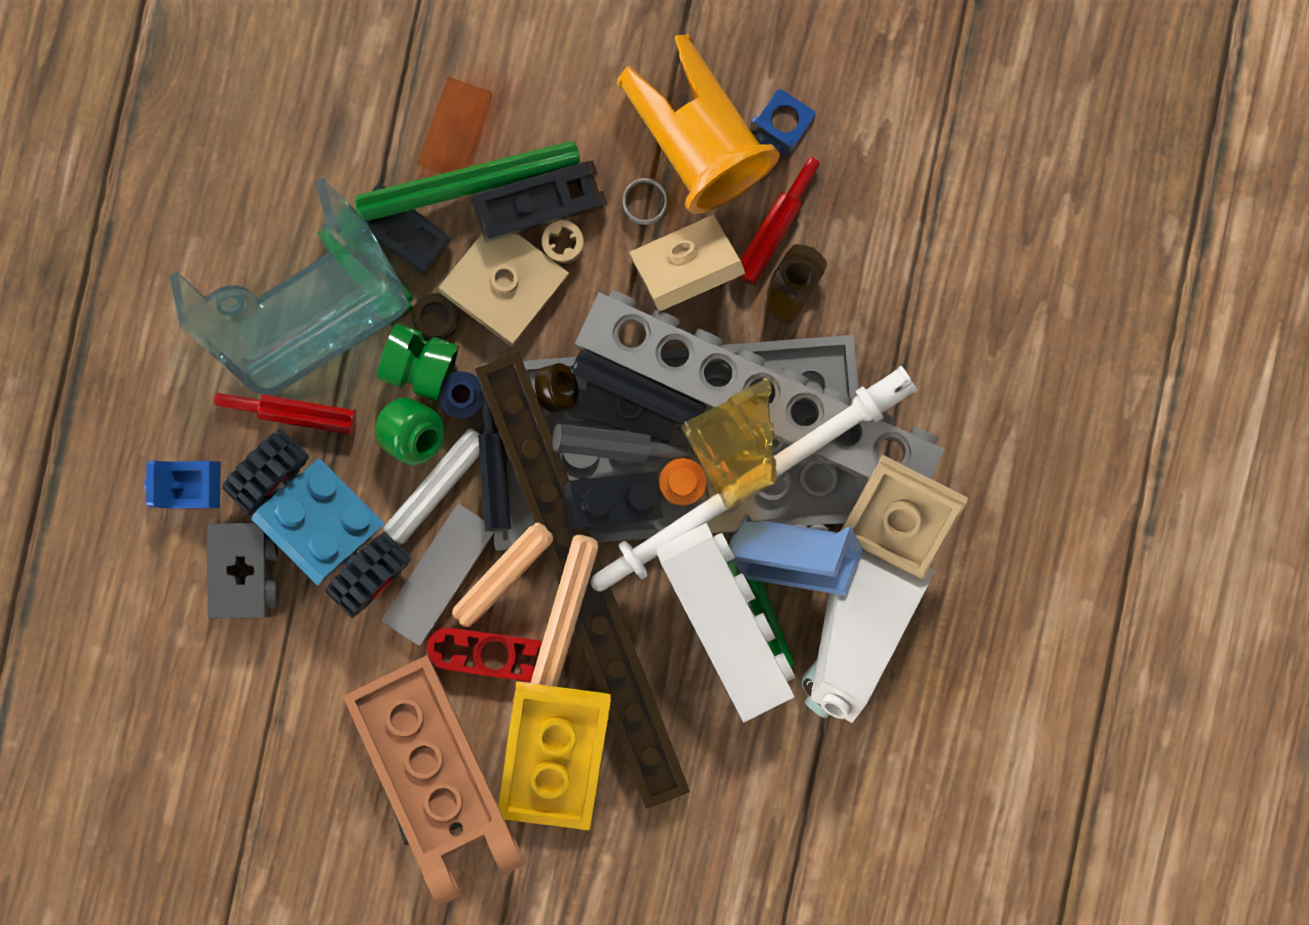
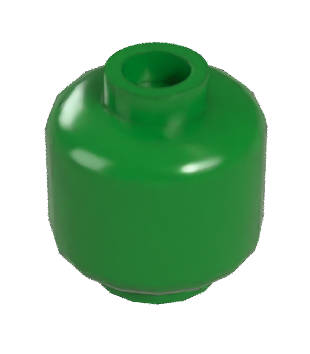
M404 397L390 402L380 412L375 423V438L377 444L386 453L402 463L414 466L423 464L436 455L443 443L445 428L442 418L433 409L418 400Z

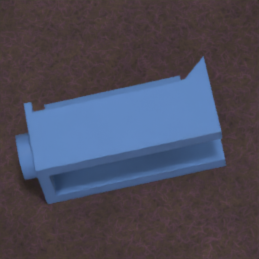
M744 515L739 531L733 534L729 545L735 557L732 561L740 574L743 573L746 579L844 596L848 594L863 552V548L851 526L835 533L761 520L753 523L749 515Z

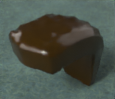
M799 244L793 245L774 271L767 289V306L769 313L778 321L793 323L800 309L804 306L823 276L827 267V261L815 248Z

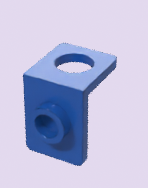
M778 89L760 116H754L750 124V130L759 144H772L780 153L788 157L815 117V111L784 90ZM783 106L795 110L799 119L797 127L786 133L774 128L771 121L773 112Z

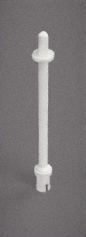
M901 365L897 370L868 389L862 386L855 391L857 396L854 397L851 406L634 549L625 541L620 543L619 547L624 555L591 578L590 584L592 588L596 591H604L633 571L643 580L647 577L644 564L658 556L655 548L706 522L708 523L863 420L870 422L874 419L877 423L883 419V412L918 391L907 372Z

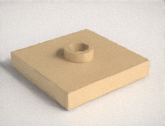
M714 214L629 252L658 311H663L745 274L738 255Z
M482 233L438 287V292L510 347H513L568 278L569 272L519 234L486 243Z
M882 455L841 531L851 526L863 550L924 580L965 508L968 497Z

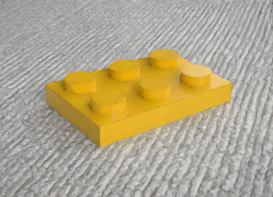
M516 681L498 806L505 820L590 830L611 702L610 694Z

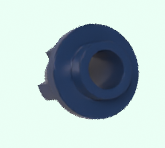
M459 371L448 375L443 380L439 393V402L446 413L452 417L464 419L474 416L481 410L482 387L478 377L469 372ZM460 389L470 390V398L465 403H457L455 401V395Z

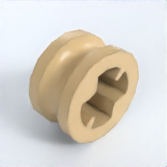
M559 220L546 227L542 235V246L546 256L557 264L566 265L580 257L584 247V240L581 230L570 221ZM562 231L572 233L570 240H576L574 249L566 248L563 254L555 253V244L550 245L551 237H560Z

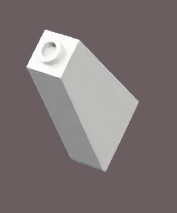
M863 550L847 596L829 593L811 693V700L820 704L826 713L835 718L846 719L851 723L860 714L871 697L935 573L934 570L929 569L923 580Z

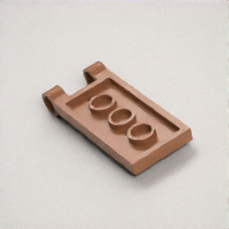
M428 655L343 696L421 869L429 891L439 907L461 896L458 884L444 857L486 838L492 855L503 875L525 865L520 848L509 830ZM455 823H460L463 826V831L459 836H453L450 832L451 826Z

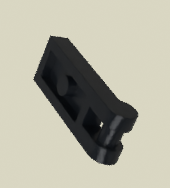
M594 161L582 162L473 195L471 200L485 242L494 241L607 207L608 202L605 193L598 190L594 178L598 175ZM577 183L581 197L571 199L567 185Z

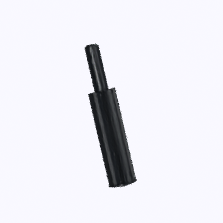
M481 390L484 434L478 435L485 523L484 531L504 532L512 529L505 446L500 433H498L497 425L484 392Z

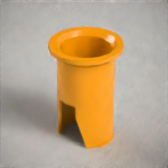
M689 34L676 35L674 39L694 97L693 101L674 112L667 99L630 66H627L618 77L617 85L625 91L690 191L686 197L685 207L692 214H701L729 203L755 186L776 165L780 153L772 144L763 145L758 143L694 46L693 38Z

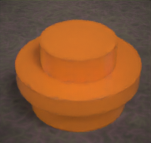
M686 458L675 459L669 462L660 474V490L663 496L675 505L686 506L693 504L701 498L705 491V473L701 466L693 460Z

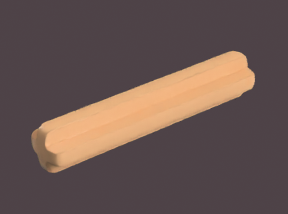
M541 523L530 526L453 607V617L459 620V623L464 627H470L472 624H475L553 542L552 533Z

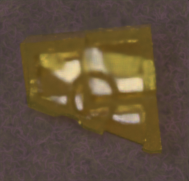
M767 378L730 396L725 403L685 422L681 427L727 510L750 499L777 481L776 459L772 456L771 444L774 439V423L770 422L769 412L771 384Z

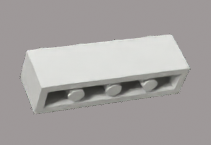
M706 522L655 548L662 567L743 723L794 698L788 681L796 677L784 653L774 656L768 642L775 639V636L764 614L761 613L754 616L747 602L755 599V596L745 576L741 573L734 577L727 562L735 557L723 533L713 536Z

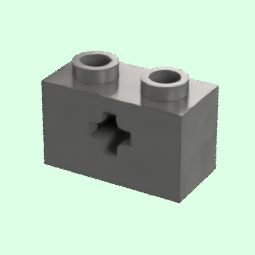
M256 523L207 524V598L209 619L271 618V608H278V581L271 580V561H277L278 546ZM243 558H245L246 565L254 566V575L246 576L245 585H243L242 577L234 576V567L242 566Z

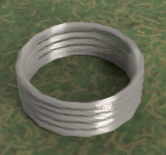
M641 178L634 180L627 186L623 193L622 203L624 211L630 220L637 224L649 225L656 223L664 216L667 210L668 197L666 190L659 182L650 178ZM642 183H649L658 187L665 199L664 208L661 213L649 220H641L632 216L626 206V196L630 189Z

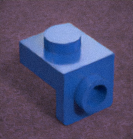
M148 461L144 481L146 506L148 508L162 509L220 508L221 462Z

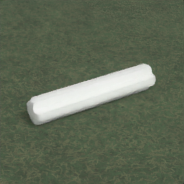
M470 428L462 435L384 526L383 532H386L397 544L402 545L408 540L480 456L478 435L481 434L475 429Z

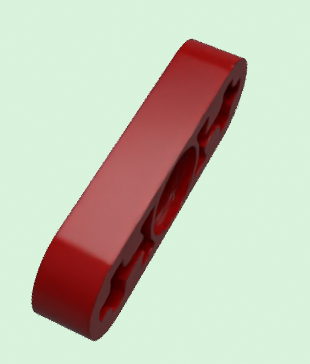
M442 628L430 637L427 644V654L430 661L440 669L531 682L535 666L520 664L521 674L511 671L517 658L515 644L525 645L522 655L535 656L538 654L543 641L458 628ZM447 635H452L456 645L470 647L469 637L478 638L479 641L473 652L475 667L465 665L469 657L465 655H453L451 662L443 661V653L436 651L437 642H445ZM493 641L501 642L508 649V661L500 669H491L482 660L483 648Z

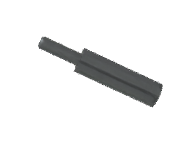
M557 424L552 437L553 451L560 453L645 463L648 456L670 459H691L693 457V449L691 447L650 442L651 436L648 434Z

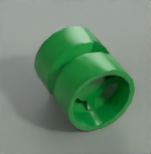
M397 323L384 347L376 379L399 388L410 384L412 385L413 393L439 402V393L443 380L453 372L459 353V346L437 337L425 341L421 331Z

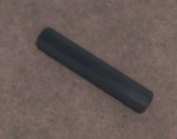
M581 349L572 366L571 372L575 376L691 429H696L700 425L706 412V405L589 350Z

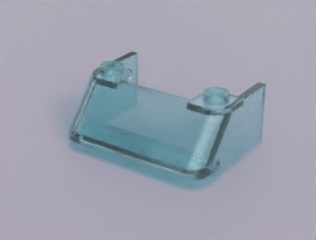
M324 177L316 182L326 219L321 229V237L324 246L330 251L322 258L258 298L247 288L239 285L223 286L205 297L178 271L170 275L180 327L251 391L257 394L270 395L284 390L393 322L407 308V298L403 285L367 222Z

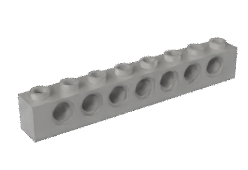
M611 290L609 296L598 292L575 342L576 349L589 350L700 401L708 409L788 445H792L848 408L852 400L849 396L826 387L823 394L806 386L809 379L792 370L783 368L781 374L767 369L763 367L766 360L748 350L740 348L737 355L720 347L723 340L711 333L697 329L695 335L681 330L677 328L680 321L667 313L654 309L651 316L635 309L636 300L615 290ZM637 324L644 329L646 338L640 346L629 348L620 342L618 335L625 325ZM671 343L683 345L689 353L687 362L680 367H670L662 360V350ZM720 362L730 369L732 378L725 386L715 387L706 381L704 371L712 363ZM765 382L769 384L774 391L773 402L763 407L754 405L749 400L747 394L748 388L753 383ZM800 401L811 403L817 411L815 423L810 426L796 424L791 417V407L795 403ZM883 412L884 418L877 423L873 419L870 422L863 420L856 424L860 437L855 445H842L835 438L811 455L868 481L879 461L877 449L880 442L892 440L897 442L902 449L903 455L900 464L932 479L945 449L935 445L938 437L917 427H912L910 433L893 426L895 418Z

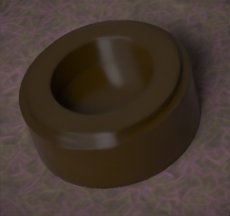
M427 294L421 297L412 309L411 318L413 326L416 330L421 331L423 338L431 340L433 337L442 340L447 339L457 329L459 323L458 310L455 304L442 294Z
M556 363L542 367L535 377L537 398L547 411L555 413L570 409L576 404L579 393L578 382L571 369L565 364Z

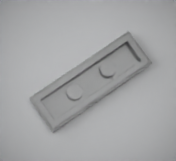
M457 503L381 621L417 645L422 646L494 536V532L484 531V520Z

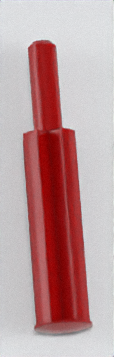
M809 157L787 193L781 191L741 257L740 261L745 274L738 278L743 282L756 286L758 278L803 205L799 199L820 166V162L816 158Z
M218 392L214 397V404L216 406L258 413L257 418L261 420L348 434L349 436H352L356 425V409L351 410L262 394L260 399Z

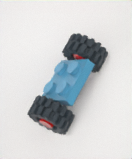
M279 429L276 433L274 432L269 435L266 441L263 440L258 444V447L254 451L252 450L247 455V458L235 467L236 470L229 474L227 480L222 485V489L248 515L254 514L251 519L317 586L344 563L346 566L334 577L325 592L351 618H354V616H357L402 573L401 571L408 566L412 558L386 532L374 538L370 544H367L360 551L359 549L372 539L385 523L320 458L290 481L291 478L299 473V469L306 464L309 455L283 429Z

